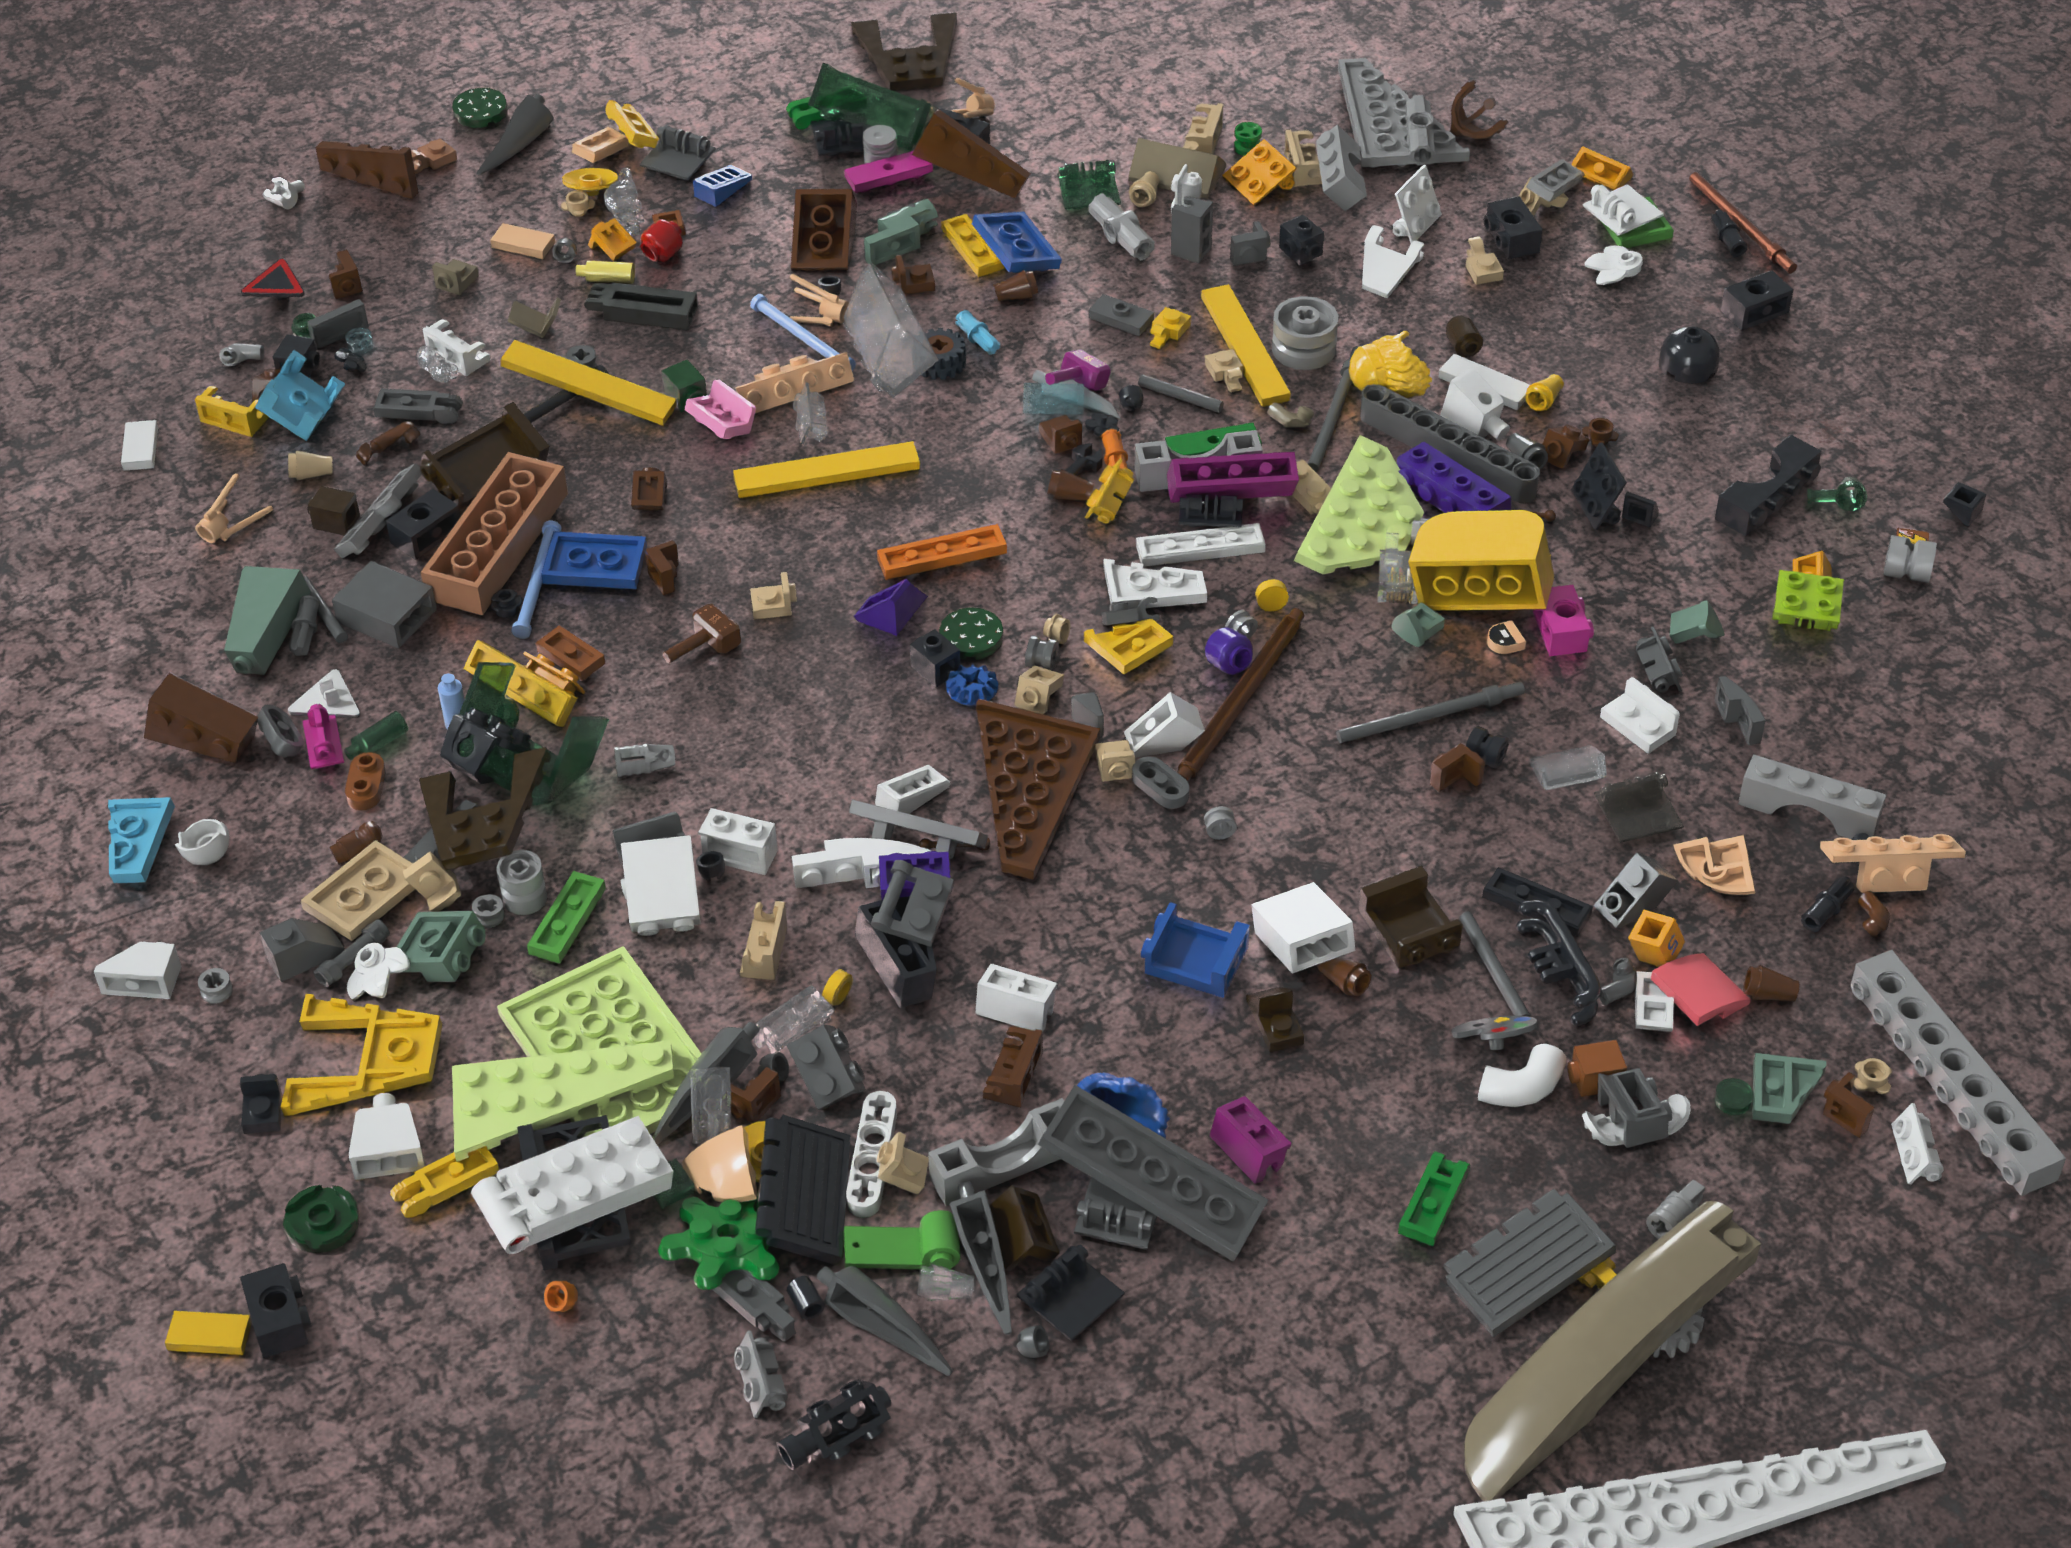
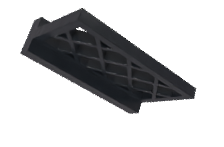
M607 1115L539 1130H533L532 1124L518 1126L517 1130L523 1161L548 1152L549 1150L545 1149L544 1141L561 1138L568 1144L581 1139L588 1131L608 1128ZM625 1207L617 1210L618 1215L612 1212L597 1218L590 1228L583 1224L573 1228L584 1234L576 1244L562 1246L561 1238L567 1231L538 1242L537 1248L543 1270L559 1268L557 1260L632 1244ZM607 1219L618 1224L621 1228V1234L608 1237L597 1232Z

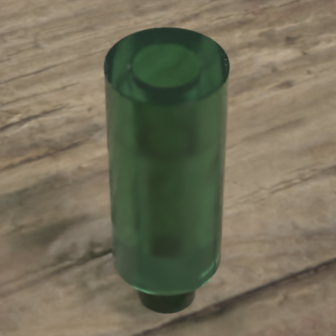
M394 711L352 737L351 745L344 749V753L349 760H353L362 753H374L408 731L407 723L400 713Z

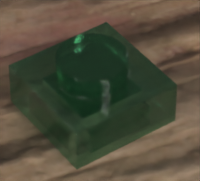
M677 1159L668 1162L673 1169L671 1189L654 1195L662 1209L695 1193L694 1183Z

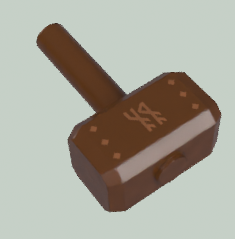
M706 604L694 611L692 615L694 631L696 633L664 651L663 657L667 663H671L705 642L717 652L727 653L741 643L739 625L716 605Z

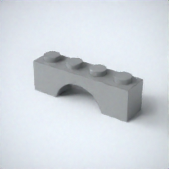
M1257 430L1226 433L1223 440L1214 449L1194 456L1182 455L1173 451L1165 440L1135 444V475L1140 492L1168 489L1167 472L1172 459L1262 454L1263 450Z
M1753 754L1743 778L1738 805L1770 815L1776 809L1786 805L1808 806L1824 814L1834 825L1838 836L1852 839L1859 833H1866L1869 837L1875 835L1882 815L1886 794Z
M1063 1098L1029 1111L1021 1126L1010 1136L997 1143L976 1147L960 1139L928 1152L930 1180L945 1206L950 1205V1202L961 1199L958 1185L963 1182H972L975 1193H978L1061 1159L1039 1146L1038 1143L1062 1106Z

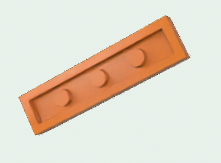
M994 524L877 550V559L885 580L1007 554V544L999 525Z

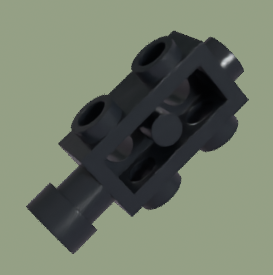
M857 1379L844 1385L840 1389L841 1394L830 1401L824 1399L809 1406L806 1409L808 1414L797 1420L802 1432L796 1436L790 1434L777 1442L778 1451L785 1464L791 1470H794L806 1463L807 1457L811 1454L824 1459L829 1457L830 1460H837L847 1455L851 1451L849 1444L861 1436L863 1440H869L884 1431L883 1423L891 1419L887 1408L892 1406V1403L885 1389L880 1385L876 1387L874 1383ZM859 1402V1411L856 1414H852L851 1406ZM826 1422V1431L821 1434L818 1426Z

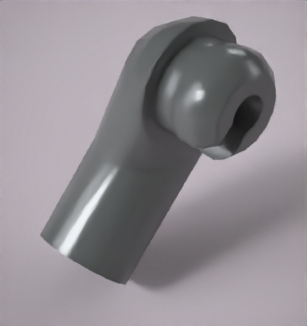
M1620 958L1613 963V969L1615 970L1613 982L1601 987L1599 999L1603 1004H1610L1634 990L1636 969L1632 967L1633 964L1630 959Z

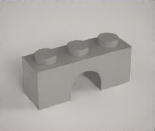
M1336 125L1331 130L1322 133L1319 139L1316 140L1323 192L1341 209L1346 211L1366 197L1367 193L1364 178L1354 169V166L1361 162L1359 144L1339 125Z

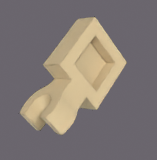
M1481 237L1468 238L1471 249L1467 250L1466 268L1475 285L1503 280L1504 270L1494 253L1485 254Z
M1233 349L1205 355V366L1215 382L1224 380L1229 392L1242 390L1239 378L1243 376V365Z

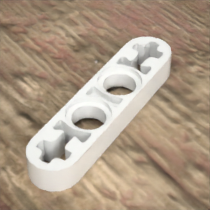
M885 1091L870 1093L863 1103L846 1190L847 1208L852 1215L859 1218L873 1216L878 1212L881 1205L885 1181L878 1179L880 1163L877 1162V1155L882 1144L885 1141L890 1142L893 1138L897 1119L896 1100L893 1095ZM879 1106L885 1107L882 1110L881 1121L876 1120L875 1114ZM873 1133L884 1136V1140L878 1144H870L865 1141V1138ZM866 1163H873L879 1167L873 1174H864L859 1170ZM862 1186L867 1187L868 1197L865 1202H858L862 1197Z

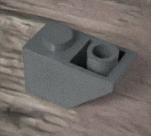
M1636 852L1594 904V907L1616 928L1620 929L1639 918L1643 910L1651 911L1657 908L1678 880L1656 859Z

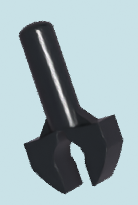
M1092 443L1078 445L1072 450V460L1075 462L1065 471L1076 476L1086 468L1097 472L1103 466L1102 448L1094 455H1091Z

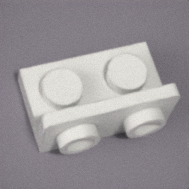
M1634 677L1626 681L1625 693L1602 707L1600 718L1648 754L1676 736L1680 716L1679 711L1673 705L1664 701Z

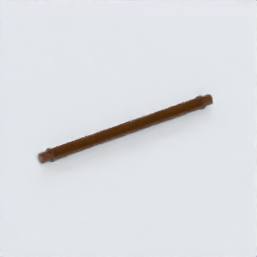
M1293 608L1289 614L1284 616L1271 638L1265 643L1206 726L1205 731L1199 736L1178 765L1177 773L1188 782L1197 775L1211 751L1215 749L1245 706L1247 700L1253 695L1281 655L1283 649L1301 627V621L1305 616L1302 610Z

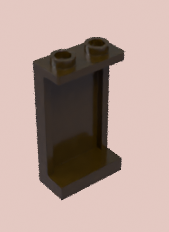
M511 402L503 407L500 418L433 455L429 450L422 453L420 471L428 482L432 481L439 493L456 503L460 511L471 504L508 452L547 461L550 446L517 405Z

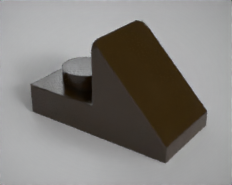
M1276 987L1246 995L1248 1005L1270 1053L1304 1044L1303 1031L1292 1009V989Z

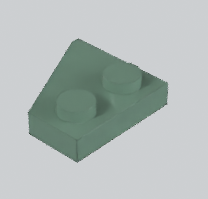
M1755 1053L1753 1061L1752 1119L1790 1124L1824 1075L1826 1061Z

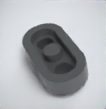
M268 704L264 705L257 715V723L259 729L271 744V749L282 757L296 756L304 745V740L293 721L280 708Z
M1149 756L1142 757L1133 764L1132 780L1134 784L1161 806L1173 809L1182 807L1188 802V781L1162 760Z

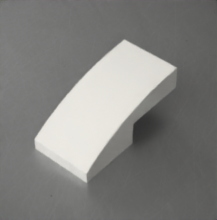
M1637 971L1635 982L1636 1029L1672 1032L1674 997H1668L1651 980L1652 972Z

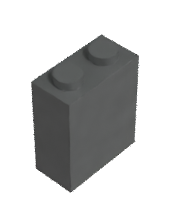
M372 561L361 571L357 572L354 578L342 590L338 591L332 599L335 616L341 625L398 649L437 610L432 586Z

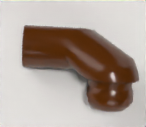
M1871 891L1864 893L1858 899V904L1867 912L1870 918L1862 923V927L1871 937H1876L1882 930L1885 932L1888 929L1890 913Z

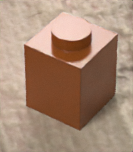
M1617 1040L1574 1046L1572 1061L1567 1063L1569 1080L1572 1084L1576 1083L1581 1097L1598 1094V1074L1601 1073L1609 1076L1627 1071V1066Z

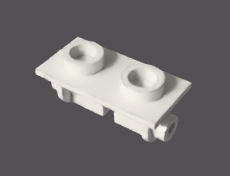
M1184 164L1179 175L1175 174L1172 181L1171 190L1175 192V198L1172 202L1171 214L1175 204L1193 207L1184 203V197H1194L1197 199L1201 197L1202 179L1197 172L1187 173L1186 164Z
M1911 1103L1891 1124L1907 1183L1911 1185L1919 1176L1926 1177L1931 1182L1937 1181L1942 1177L1941 1173L1944 1168L1940 1162L1937 1150L1931 1149L1935 1145L1930 1127L1931 1123L1929 1118L1925 1117L1923 1113H1917L1915 1104Z

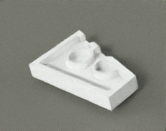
M1104 559V573L1111 604L1128 602L1129 608H1136L1140 601L1146 597H1155L1158 601L1156 603H1149L1146 608L1207 603V589L1202 571L1165 566L1160 570L1143 568L1142 563L1132 562L1130 567L1115 565V560Z

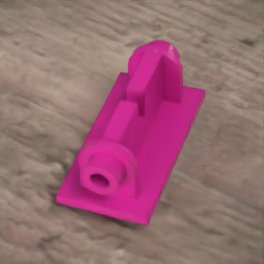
M321 704L312 705L307 713L308 720L302 721L311 769L344 763L336 715L328 716L327 709Z

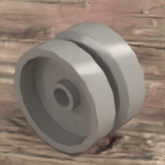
M1308 296L1289 298L1280 303L1274 311L1272 353L1276 360L1284 366L1298 370L1317 369L1330 363L1336 355L1338 313L1334 306L1325 300Z

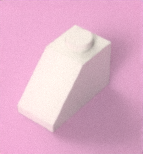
M1170 692L1126 729L1124 734L1129 742L1130 750L1134 751L1135 758L1182 751L1205 730L1198 708Z
M139 942L97 965L94 974L100 992L104 995L170 999L182 966L175 944Z

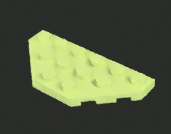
M1359 435L1294 559L1295 562L1321 574L1333 573L1336 568L1349 566L1350 569L1372 566L1375 561L1385 560L1390 555H1404L1411 541L1413 520L1420 521L1424 511L1406 479L1398 472L1400 469L1387 447Z

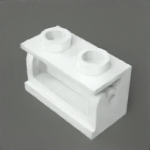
M713 808L710 809L698 832V835H701L702 854L710 851L720 852L724 857L725 866L766 875L778 851L775 823Z

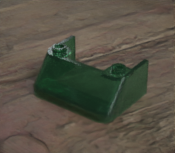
M824 62L808 103L809 106L821 111L819 117L832 122L839 118L852 124L865 122V124H870L871 126H889L896 132L897 146L912 151L913 146H917L925 131V125L938 110L936 106L927 100L921 99L919 101L838 71Z
M478 662L459 715H464L466 711L469 712L471 707H474L488 715L491 713L507 722L506 725L511 728L516 727L520 716L519 708L512 699L505 696L516 665L502 662ZM572 717L558 755L549 751L551 760L544 763L542 768L544 777L540 786H535L531 795L534 800L533 805L550 804L590 769L609 721L607 717ZM471 734L469 739H465L460 744V754L463 757H468L474 750L473 739L475 736ZM530 739L529 742L532 743L530 748L532 750L543 748V746ZM496 745L479 772L494 778L493 782L511 792L514 755L518 753Z

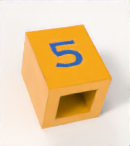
M1643 910L1628 937L1638 960L1658 967L1675 960L1685 943L1675 918Z

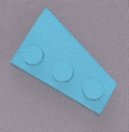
M170 797L108 800V809L111 812V820L108 821V830L111 833L109 875L113 883L146 882L175 808Z

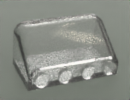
M870 263L860 273L844 314L845 323L843 326L854 338L852 344L863 356L861 363L872 374L870 381L879 392L885 390L894 398L934 365L938 358L903 290L874 264Z

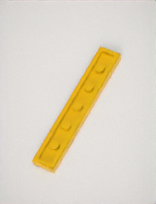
M1230 285L1201 290V299L1229 349H1233L1241 361L1243 374L1261 406L1265 407L1273 403L1279 404L1290 401L1291 392Z
M517 340L512 342L501 358V367L664 426L677 406V399Z
M914 441L737 469L733 470V476L738 497L745 498L920 469V461Z

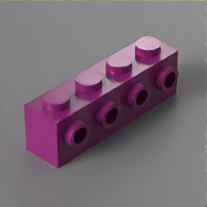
M1295 452L1172 459L1167 472L1170 503L1180 502V497H1186L1187 494L1202 495V501H1205V495H1208V501L1215 500V495H1218V500H1221V496H1237V499L1292 496L1299 481Z

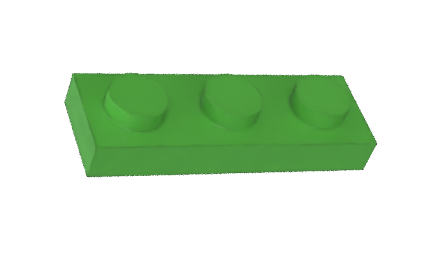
M573 871L527 944L528 954L560 964L606 890L605 880Z

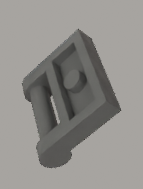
M895 860L891 869L893 876L879 912L874 913L871 926L879 931L931 947L953 890L954 879L913 867L906 861ZM905 881L914 882L915 885L902 920H894L892 915Z

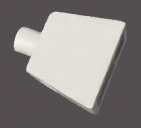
M1470 367L1450 381L1440 416L1483 438L1491 434L1498 441L1503 439L1510 429V426L1500 419L1504 406L1503 398L1474 368Z
M390 1093L376 1095L373 1098V1107L359 1109L355 1113L349 1149V1160L355 1180L414 1172L425 1167L409 1104H395V1097Z

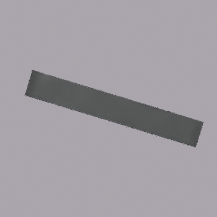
M1372 384L1364 387L1362 390L1360 418L1366 424L1412 448L1422 442L1429 444L1510 495L1511 500L1526 504L1536 499L1540 470L1535 464L1384 386Z

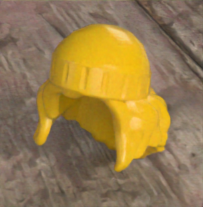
M1403 331L1398 335H1386L1370 344L1358 347L1350 359L1349 374L1351 381L1361 391L1368 385L1377 384L1405 398H1412L1424 395L1426 389L1430 387L1429 383L1432 382V378L1429 376L1430 369L1426 363L1420 361L1418 356L1412 354V349L1402 343L1409 335L1408 331Z

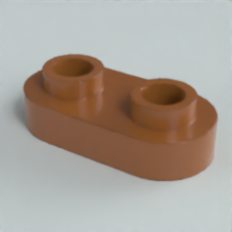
M372 752L359 754L350 764L345 794L348 805L355 810L371 809L381 799L386 769L383 758L379 754Z

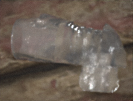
M423 346L417 351L418 365L420 368L431 373V377L435 381L448 383L449 380H455L458 377L459 370L457 365L445 362V358L435 349Z

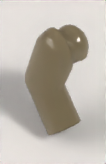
M1273 403L1268 409V415L1284 427L1305 428L1312 423L1310 419L1314 415L1313 410L1306 406H1300L1297 413L1289 412L1278 403Z

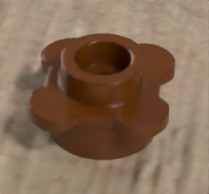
M1595 418L1590 421L1589 426H1585L1582 429V435L1588 437L1592 445L1596 447L1600 442L1605 445L1609 441H1617L1619 436L1616 431H1613V423L1605 418Z

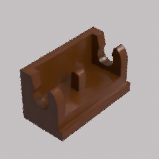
M1011 1026L1006 1034L1018 1037L1022 1041L1015 1038L1004 1039L1003 1047L992 1074L988 1076L986 1081L987 1086L983 1090V1099L1021 1108L1043 1054V1030L1035 1029L1034 1031Z

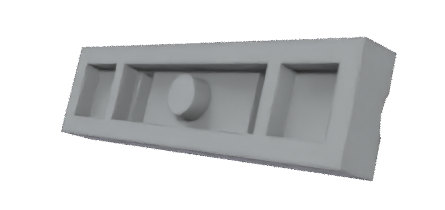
M852 800L849 813L875 822L871 838L890 840L894 826L938 836L935 851L949 852V859H953L957 843H965L985 849L988 835L981 832Z

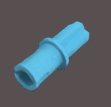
M963 310L956 316L955 319L958 321H955V324L967 334V338L971 343H978L989 355L995 354L996 350L1000 349V342L988 332V326L984 322L978 321L970 311Z

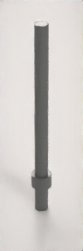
M1359 346L1353 347L1349 359L1343 363L1340 371L1342 377L1309 459L1308 465L1315 472L1319 470L1351 387L1352 381L1349 374V364L1354 351Z
M1521 681L1501 687L1492 685L1482 688V692L1337 730L1336 736L1339 743L1481 705H1486L1487 707L1498 705L1504 699L1524 694L1525 688Z

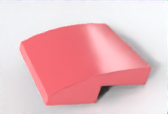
M1704 953L1684 956L1652 970L1651 980L1668 997H1674V1003L1697 1026L1716 1015L1724 1019L1746 1007L1751 1002V999Z

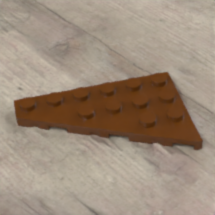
M978 699L976 711L1001 871L1034 880L1095 750V744H1098L1100 728Z

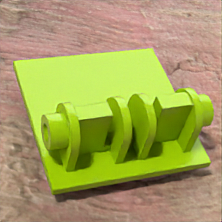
M1779 570L1772 620H1777L1778 624L1794 625L1795 619L1798 618L1797 627H1801L1802 620L1805 619L1808 620L1807 628L1811 629L1812 621H1815V629L1827 630L1829 632L1831 629H1837L1840 623L1844 579Z

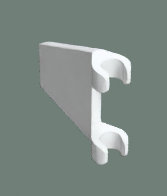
M1373 225L1365 239L1362 289L1388 298L1414 264L1423 259L1424 252L1421 250L1424 247V243L1414 240L1409 246L1406 255L1381 246L1383 243L1381 234L1384 228Z

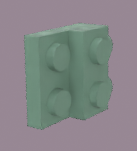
M473 911L418 912L397 945L407 955L410 962V968L403 972H421L427 982H455L461 972H466L469 969L470 956L477 946H481L485 942L486 930Z

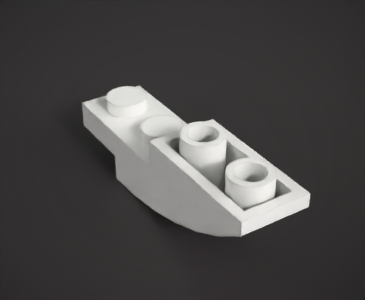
M842 838L824 840L825 851L792 856L796 889L863 878L866 888L880 887L879 855L925 853L931 850L913 844L886 839Z

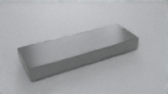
M1561 159L1531 178L1526 188L1551 202L1580 183L1584 172Z

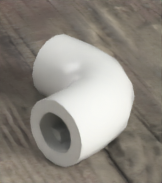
M1540 1044L1533 1047L1527 1065L1521 1070L1509 1071L1487 1065L1480 1084L1478 1101L1507 1107H1520L1537 1103L1554 1090L1563 1074L1567 1062L1566 1055L1558 1047Z

